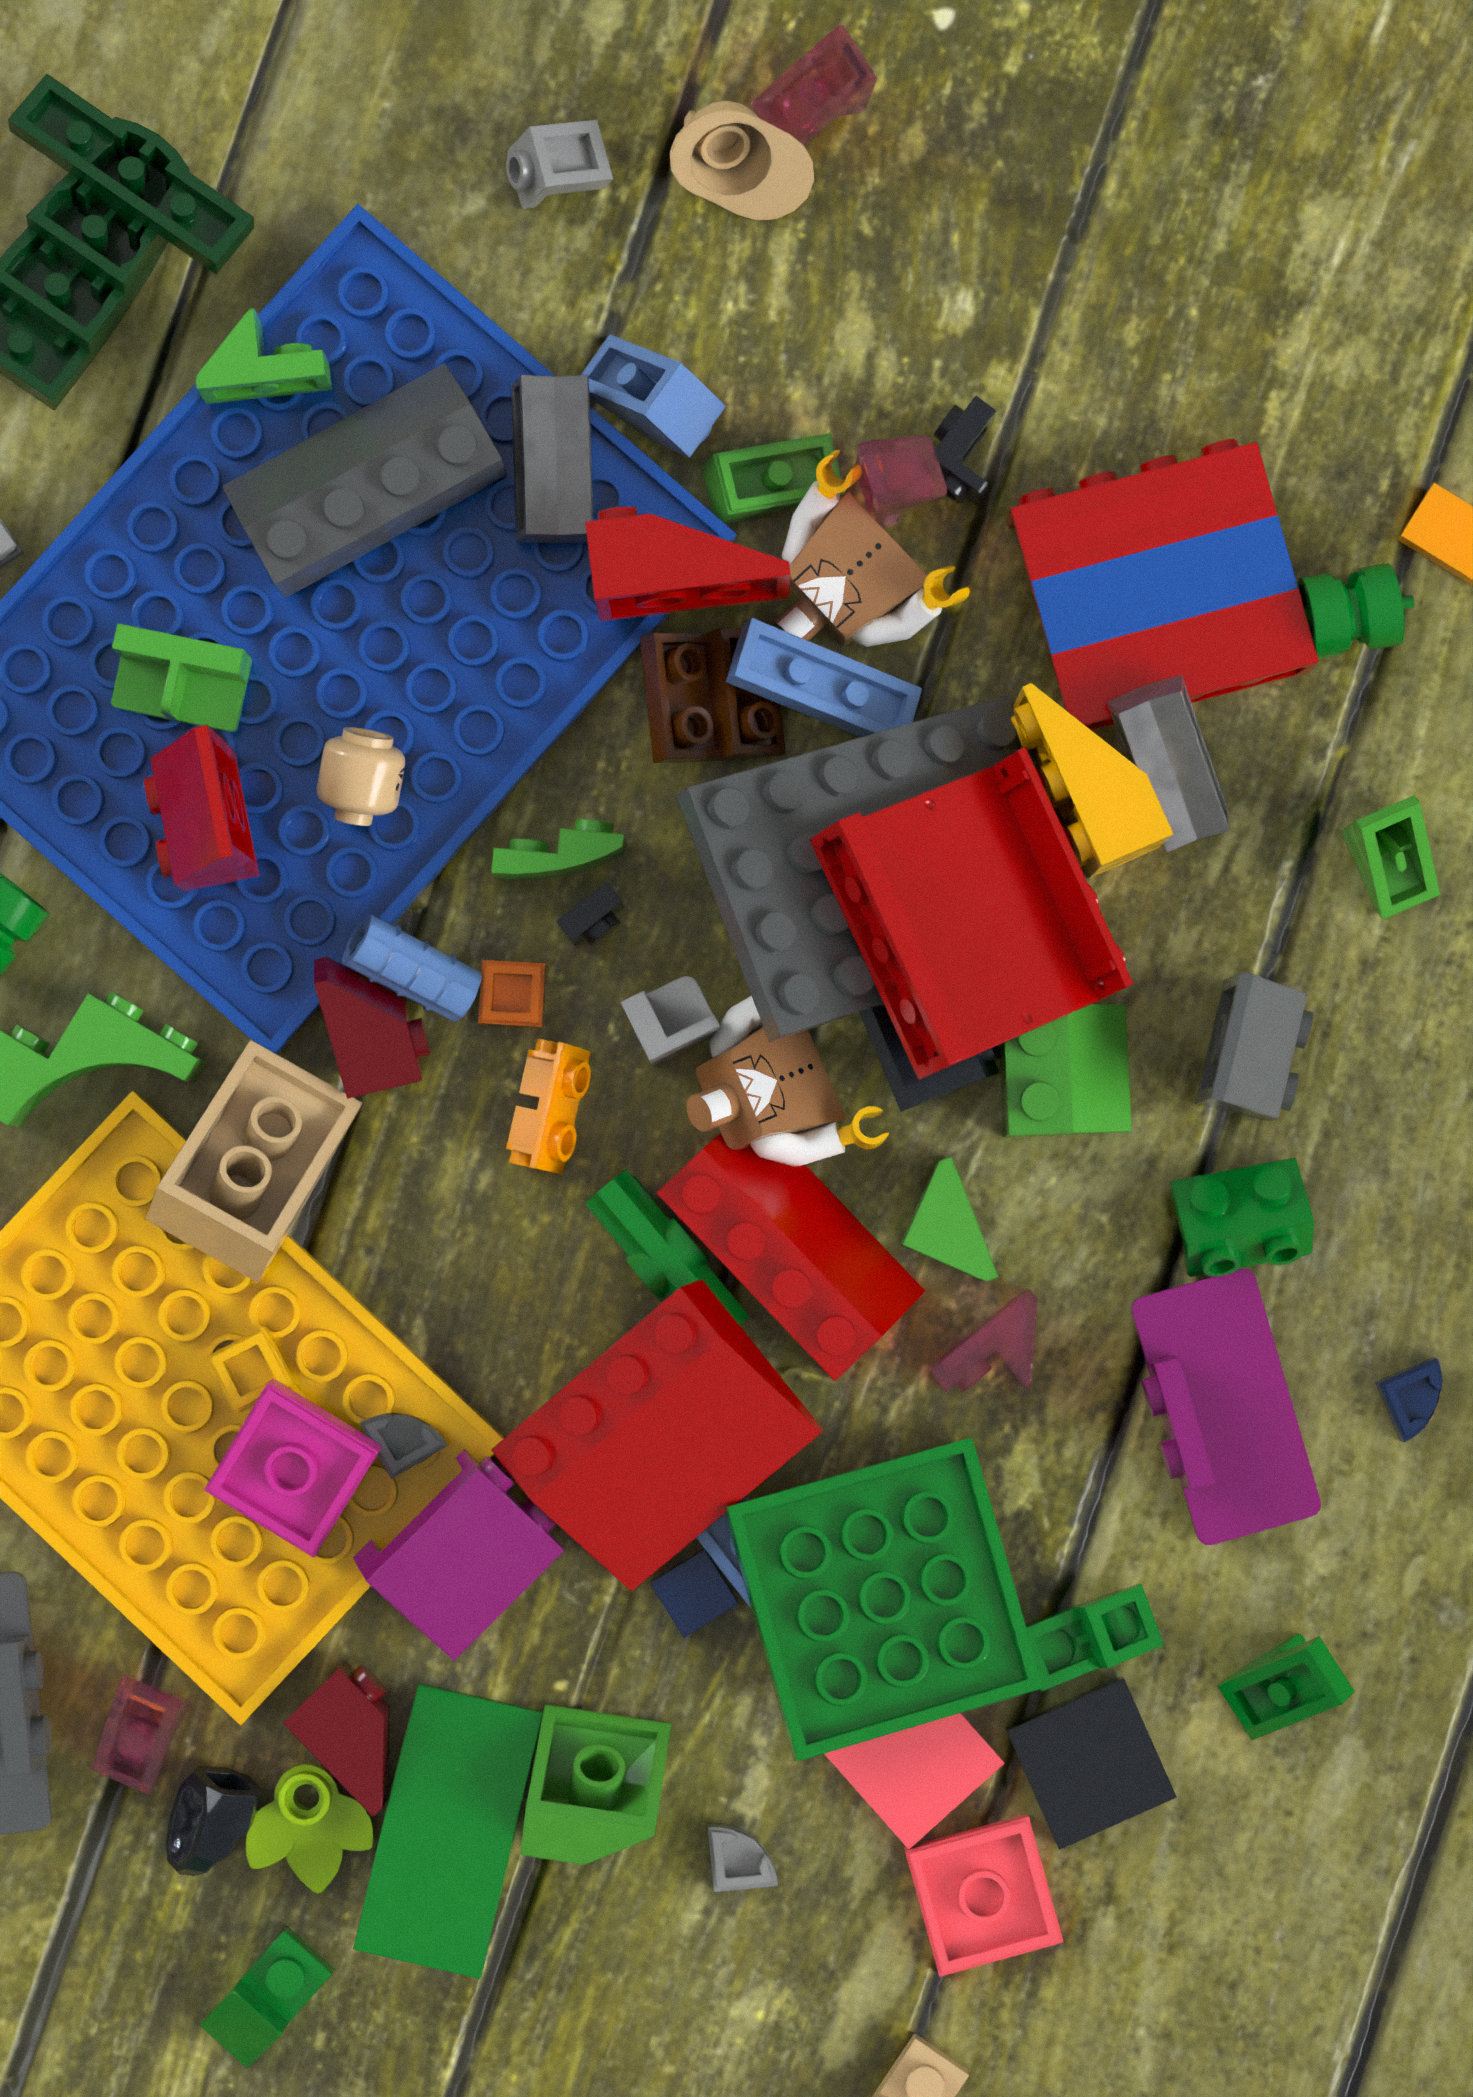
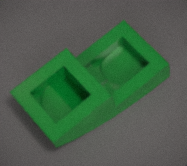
M1136 1584L1026 1624L1044 1687L1036 1691H1045L1098 1668L1108 1669L1164 1645L1142 1584Z

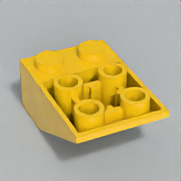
M1030 683L1022 687L1013 705L1014 716L1011 717V722L1020 739L1021 749L1026 747L1027 751L1032 750L1040 766V773L1045 782L1046 793L1053 808L1058 807L1072 841V850L1080 867L1084 865L1089 879L1160 848L1173 835V832L1147 774L1035 685Z

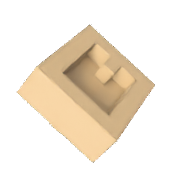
M914 2033L872 2097H955L969 2077V2072L967 2068Z

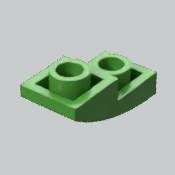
M578 819L575 822V829L560 828L558 854L547 853V842L530 839H510L509 849L494 848L491 873L495 879L536 880L586 871L625 854L626 839L624 834L613 833V823Z

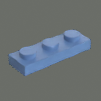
M754 618L749 619L742 625L726 682L859 737L913 723L922 691L921 687Z

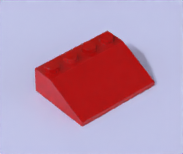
M701 1279L678 1288L492 1448L491 1451L538 1508L630 1591H633L727 1512L726 1507L739 1503L824 1430Z

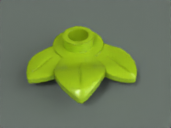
M310 1763L296 1765L287 1770L279 1779L274 1791V1800L256 1811L253 1824L246 1836V1856L249 1866L252 1869H260L275 1864L286 1857L289 1866L297 1877L314 1893H322L339 1871L343 1859V1849L364 1851L373 1847L374 1832L372 1820L368 1811L356 1799L339 1793L337 1782L328 1770ZM304 1784L315 1787L319 1794L318 1803L309 1807L302 1805L296 1797L297 1788Z

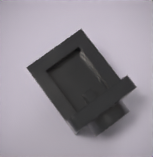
M977 396L973 398L965 410L955 405L943 419L934 433V437L941 442L931 454L927 468L929 472L935 475L931 482L941 493L960 504L966 498L976 506L985 497L989 484L964 466L963 463L992 426L996 413L994 408Z

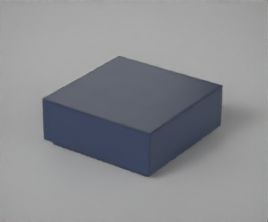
M705 1548L650 1582L683 1638L739 1604Z

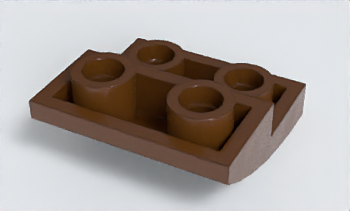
M719 628L708 633H651L640 637L653 763L722 761L786 754L781 705L726 682L742 628Z

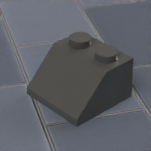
M1242 971L1224 980L1195 1104L1265 1121L1277 1120L1280 1109L1289 1111L1292 1107L1298 1085V1074L1289 1072L1295 1047L1305 1048L1313 1020V1012L1304 1010L1307 994Z

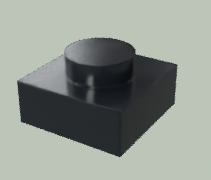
M605 882L556 922L574 946L584 939L593 946L621 924L616 914L624 908V905L609 884Z

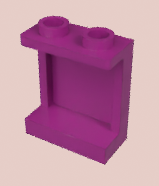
M466 1449L455 1458L462 1467L461 1472L384 1549H381L371 1539L353 1557L366 1582L453 1661L564 1551L551 1532L557 1524L529 1498L522 1503L509 1491L515 1484L510 1475L490 1456H487L479 1463Z

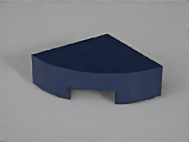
M1435 1357L1375 1382L1397 1435L1402 1442H1406L1419 1434L1426 1427L1436 1409L1443 1381L1440 1364Z

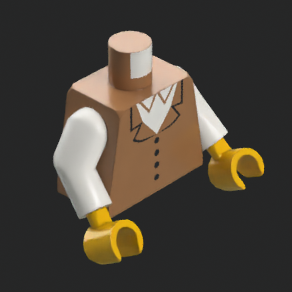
M834 450L819 462L816 468L817 481L813 482L792 515L782 558L789 562L791 573L790 591L798 600L778 617L774 624L778 629L807 641L811 640L825 627L843 646L853 641L869 647L907 640L941 613L942 608L965 601L969 596V587L959 589L952 596L948 595L943 588V580L948 573L956 569L955 566L943 567L927 575L850 492H847L840 499V492L853 485L860 478L862 470L860 465L857 464L848 473L846 479L837 477L833 472L832 463L839 455L840 450Z
M752 996L734 1005L726 1012L719 1024L720 1029L714 1033L709 1043L712 1057L698 1065L696 1069V1076L703 1091L691 1095L686 1104L688 1117L697 1130L704 1132L719 1127L726 1145L732 1150L752 1147L754 1152L761 1158L794 1167L845 1153V1146L852 1143L864 1149H875L886 1140L889 1133L869 1138L863 1135L859 1129V1122L862 1119L873 1118L882 1114L883 1110L875 1106H867L860 1109L854 1116L851 1124L842 1127L838 1126L837 1122L846 1119V1115L808 1030L769 1043Z

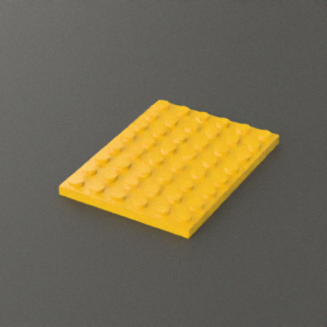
M132 1090L0 1231V1498L241 1726L371 1587L364 1579L353 1557L371 1539L381 1549H384L461 1472L462 1467L455 1458L464 1449L481 1463L487 1456L492 1457L494 1455L491 1449L505 1437L289 1234L286 1236L261 1280L257 1283L145 1220L157 1186L182 1149L187 1138L137 1091ZM267 1326L296 1383L288 1387L363 1434L365 1432L360 1426V1422L380 1414L403 1413L428 1422L449 1443L445 1448L392 1479L377 1455L315 1558L204 1491L254 1407L253 1405L235 1414L206 1356Z

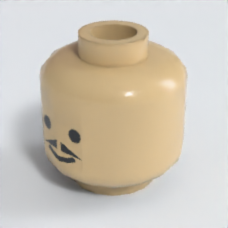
M346 727L343 728L342 736L331 738L325 743L316 790L318 798L323 803L335 808L334 819L353 825L370 826L372 825L373 815L392 813L397 808L405 769V757L402 751L392 746L394 740L392 736L369 729Z

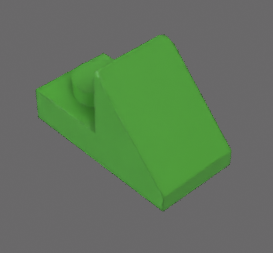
M254 308L249 309L196 375L197 390L206 404L332 390L330 365L323 350H312L310 344L291 343L274 348V355L265 356L262 324Z

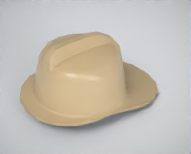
M720 101L710 103L697 112L689 110L684 118V127L676 135L670 150L671 171L679 185L691 193L703 197L737 215L753 220L778 219L794 212L808 198L814 183L813 161L805 146L789 133L760 119L752 110L741 103Z

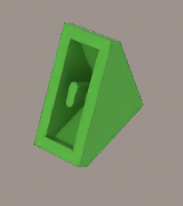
M1415 795L1356 820L1341 831L1374 907L1382 920L1440 895L1420 801Z
M952 1157L936 1162L900 1245L981 1281L987 1282L998 1278Z

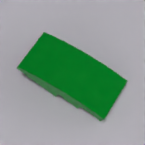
M423 1683L418 1684L380 1833L353 1950L481 1979L512 1845L517 1831L543 1711Z

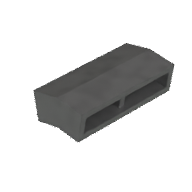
M521 375L511 384L516 542H587L585 522L594 521L587 375Z
M1182 675L1144 685L1107 701L1126 758L1147 774L1172 829L1173 835L1161 847L1168 853L1197 839L1229 831V811Z

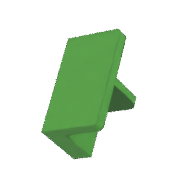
M117 623L112 649L121 658L111 699V704L116 709L196 726L208 725L211 729L230 733L238 729L252 665V658L244 649Z

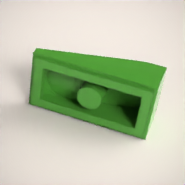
M831 433L713 454L702 465V474L712 513L724 524L798 507L813 482L817 481L816 468L819 462L835 450ZM836 457L832 463V469L834 474L842 479ZM845 491L840 492V497L846 494Z

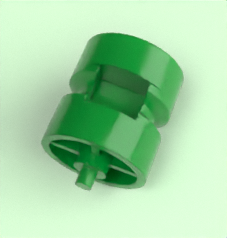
M1386 563L1359 568L1357 572L1350 574L1346 585H1344L1341 579L1335 580L1330 573L1298 579L1297 586L1318 659L1342 655L1343 651H1349L1354 638L1360 644L1365 643L1370 650L1399 646L1403 643V609L1414 608L1413 595L1401 596L1397 576L1391 564Z

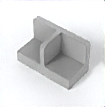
M689 976L680 977L648 994L642 991L621 1002L652 1067L711 1039L714 1033L720 1029V1025L715 1015H713L698 983Z

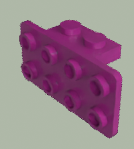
M1237 1269L1231 1274L1208 1277L1135 1299L1131 1306V1313L1150 1375L1149 1378L1141 1380L1144 1395L1152 1417L1158 1415L1162 1417L1168 1440L1160 1442L1163 1461L1169 1478L1179 1477L1197 1539L1205 1545H1215L1315 1516L1320 1511L1321 1500L1257 1280L1253 1272L1248 1269Z

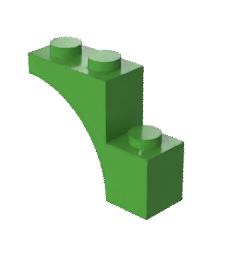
M111 991L106 1000H103L88 993L50 1056L45 1054L50 1043L27 1028L16 1024L11 1033L0 1028V1121L7 1126L21 1127L30 1113L53 1091L77 1077L97 1070L122 1066L149 1067L162 1070L183 1081L195 1084L207 1062L193 1054L199 1044L197 1041L168 1024H165L161 1032L158 1033L138 1020L144 1010L124 997Z

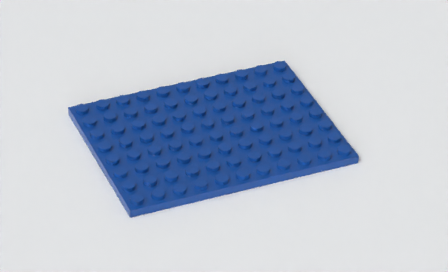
M359 204L350 211L258 314L262 324L265 356L274 355V348L291 343L310 344L312 350H323L330 365L332 390L206 404L195 384L0 600V817L252 1041L277 1055L321 1007L314 986V959L327 956L342 964V957L350 936L358 923L368 914L393 926L640 649V637L654 633L671 614L600 622L594 599L588 542H516L511 384L521 375H555ZM445 363L470 401L501 456L507 476L289 597L284 598L245 532L222 486ZM590 406L594 520H598V512L605 509L635 507L637 515L653 514L733 543L737 540V534ZM117 623L244 649L252 658L238 729L233 733L212 730L236 752L259 877L189 891H183L175 886L173 877H163L156 849V841L166 839L161 814L152 815L145 793L144 778L153 776L150 758L192 728L198 726L118 710L111 704L121 658L112 649ZM346 727L369 729L392 736L394 738L392 746L402 751L405 757V769L397 808L392 813L373 815L372 825L370 826L353 825L334 819L335 808L323 803L317 796L316 786L324 745L329 739L342 736L343 728Z

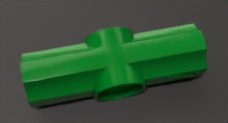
M627 1168L585 1203L625 1251L627 1256L624 1259L660 1302L666 1300L678 1288L702 1279L739 1325L750 1317L707 1264L710 1260L674 1217L670 1220L655 1203V1199Z

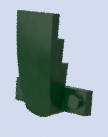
M46 74L8 119L9 129L14 135L69 173L26 215L27 229L0 257V373L46 406L55 410L118 326L153 271L168 242L217 275L254 229V217L191 174L189 167L177 150L159 134L132 121L118 117L110 118L59 81Z

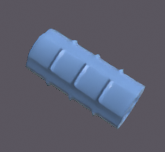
M368 914L358 923L348 940L342 957L343 965L366 976L370 983L375 981L395 991L398 997L404 996L422 1005L425 1011L431 1010L454 1023L462 1018L471 1007L482 980L481 972L457 960L454 954L449 956L430 946L427 940L421 941L402 931L399 925L394 927L371 914Z

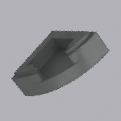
M385 1413L370 1417L359 1423L366 1436L383 1446L378 1456L391 1479L449 1445L445 1437L434 1426L408 1414Z

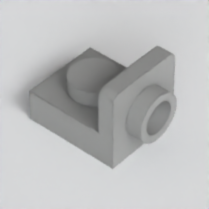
M597 120L529 126L508 149L506 162L507 176L511 186L518 192L523 209L536 208L547 195L604 189L613 180Z

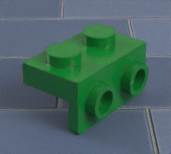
M1296 1158L1170 1181V1195L1185 1247L1184 1264L1189 1277L1228 1275L1238 1268L1264 1263L1285 1265L1298 1260L1301 1256L1309 1255L1313 1251L1314 1218Z

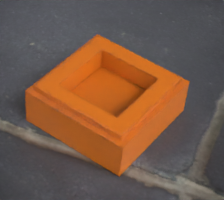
M482 960L478 1023L481 1025L543 1028L546 963Z

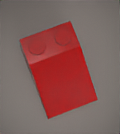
M635 507L605 509L598 512V520L585 522L594 599L600 622L789 598L791 573L788 561L653 514L637 515Z
M208 725L194 727L150 758L153 776L144 778L145 793L152 815L161 814L166 838L156 841L157 856L164 878L173 877L174 885L183 891L260 876L236 752Z

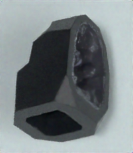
M197 1766L180 1784L169 1817L166 1839L167 1861L180 1875L196 1876L208 1873L215 1863L231 1853L240 1836L249 1831L255 1818L262 1791L250 1776L226 1767Z

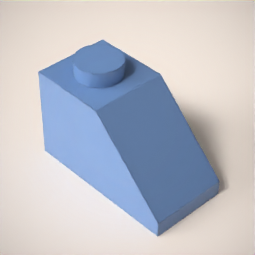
M609 334L581 374L588 377L589 395L592 400L653 442L689 458L698 445L708 437L712 425L726 407L681 362Z

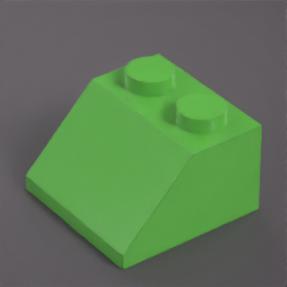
M1091 1004L999 1045L1001 1053L1000 1073L1004 1138L1132 1132L1125 1005Z

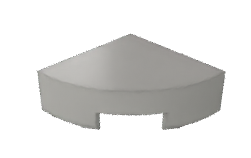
M708 1824L714 1892L778 1886L775 1866L761 1843L739 1828L725 1824Z

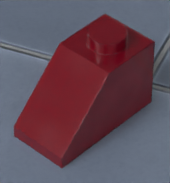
M327 956L314 959V986L347 1099L422 1081L421 1057L431 1055L422 1018L410 1019L407 1004L403 997H398L392 991L375 982L370 983L366 977Z
M345 1661L283 1724L374 1817L389 1798L390 1706L382 1699L387 1690L381 1681L365 1666L360 1664L354 1670Z

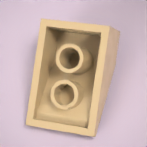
M250 1040L157 1186L145 1220L259 1283L358 1113L362 1102L355 1098L347 1099L346 1093Z

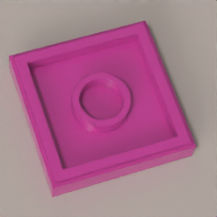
M272 1378L265 1386L204 1491L315 1558L383 1446Z

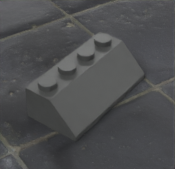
M444 363L222 487L274 584L284 598H287L506 477L507 473L501 456L473 406Z

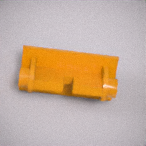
M538 1038L535 1050L528 1049L519 1093L538 1097L539 1102L537 1110L521 1106L515 1107L509 1138L505 1148L511 1150L509 1163L563 1175L565 1163L572 1156L576 1145L577 1135L574 1124L579 1102L586 1094L590 1084L591 1070L588 1063L591 1051L563 1042L557 1043Z

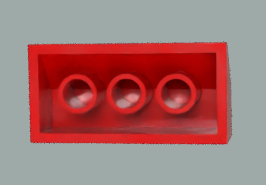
M721 1133L657 1192L658 1196L834 1381L867 1352L925 1292L917 1281L806 1165L794 1167L761 1158L754 1152L752 1147L732 1150L726 1145Z

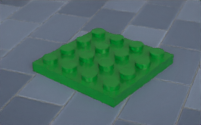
M972 1437L726 1507V1519L794 1761L808 1759L1044 1688Z

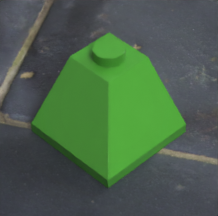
M545 1704L525 1809L521 1855L586 1865L654 1837L671 1723Z

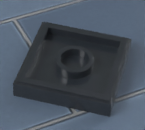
M1122 1676L1005 1728L1059 1850L1177 1798L1125 1679Z

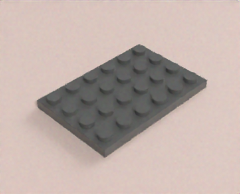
M1008 695L687 787L676 795L769 1043L884 1005L809 839L840 819L858 812L864 817L991 767L1021 749L1020 739L1011 722L1014 712Z

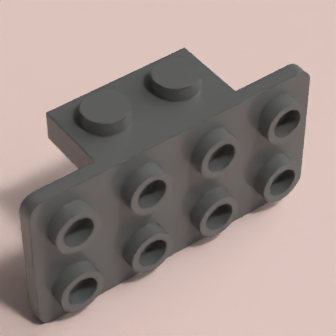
M16 1571L0 1573V1835L44 1829L50 1824L53 1816L46 1755L51 1752V1728L47 1715H41L39 1689L44 1687V1665L40 1651L34 1650L27 1581L21 1573Z

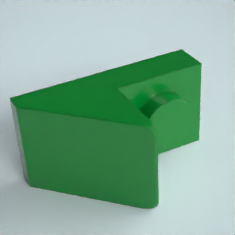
M1301 1634L1290 1637L1224 1679L1218 1685L1219 1690L1251 1740L1342 1705L1355 1692L1321 1637L1319 1636L1306 1642Z
M287 1926L205 2017L200 2026L245 2068H248L278 2039L292 2018L332 1975L335 1969Z

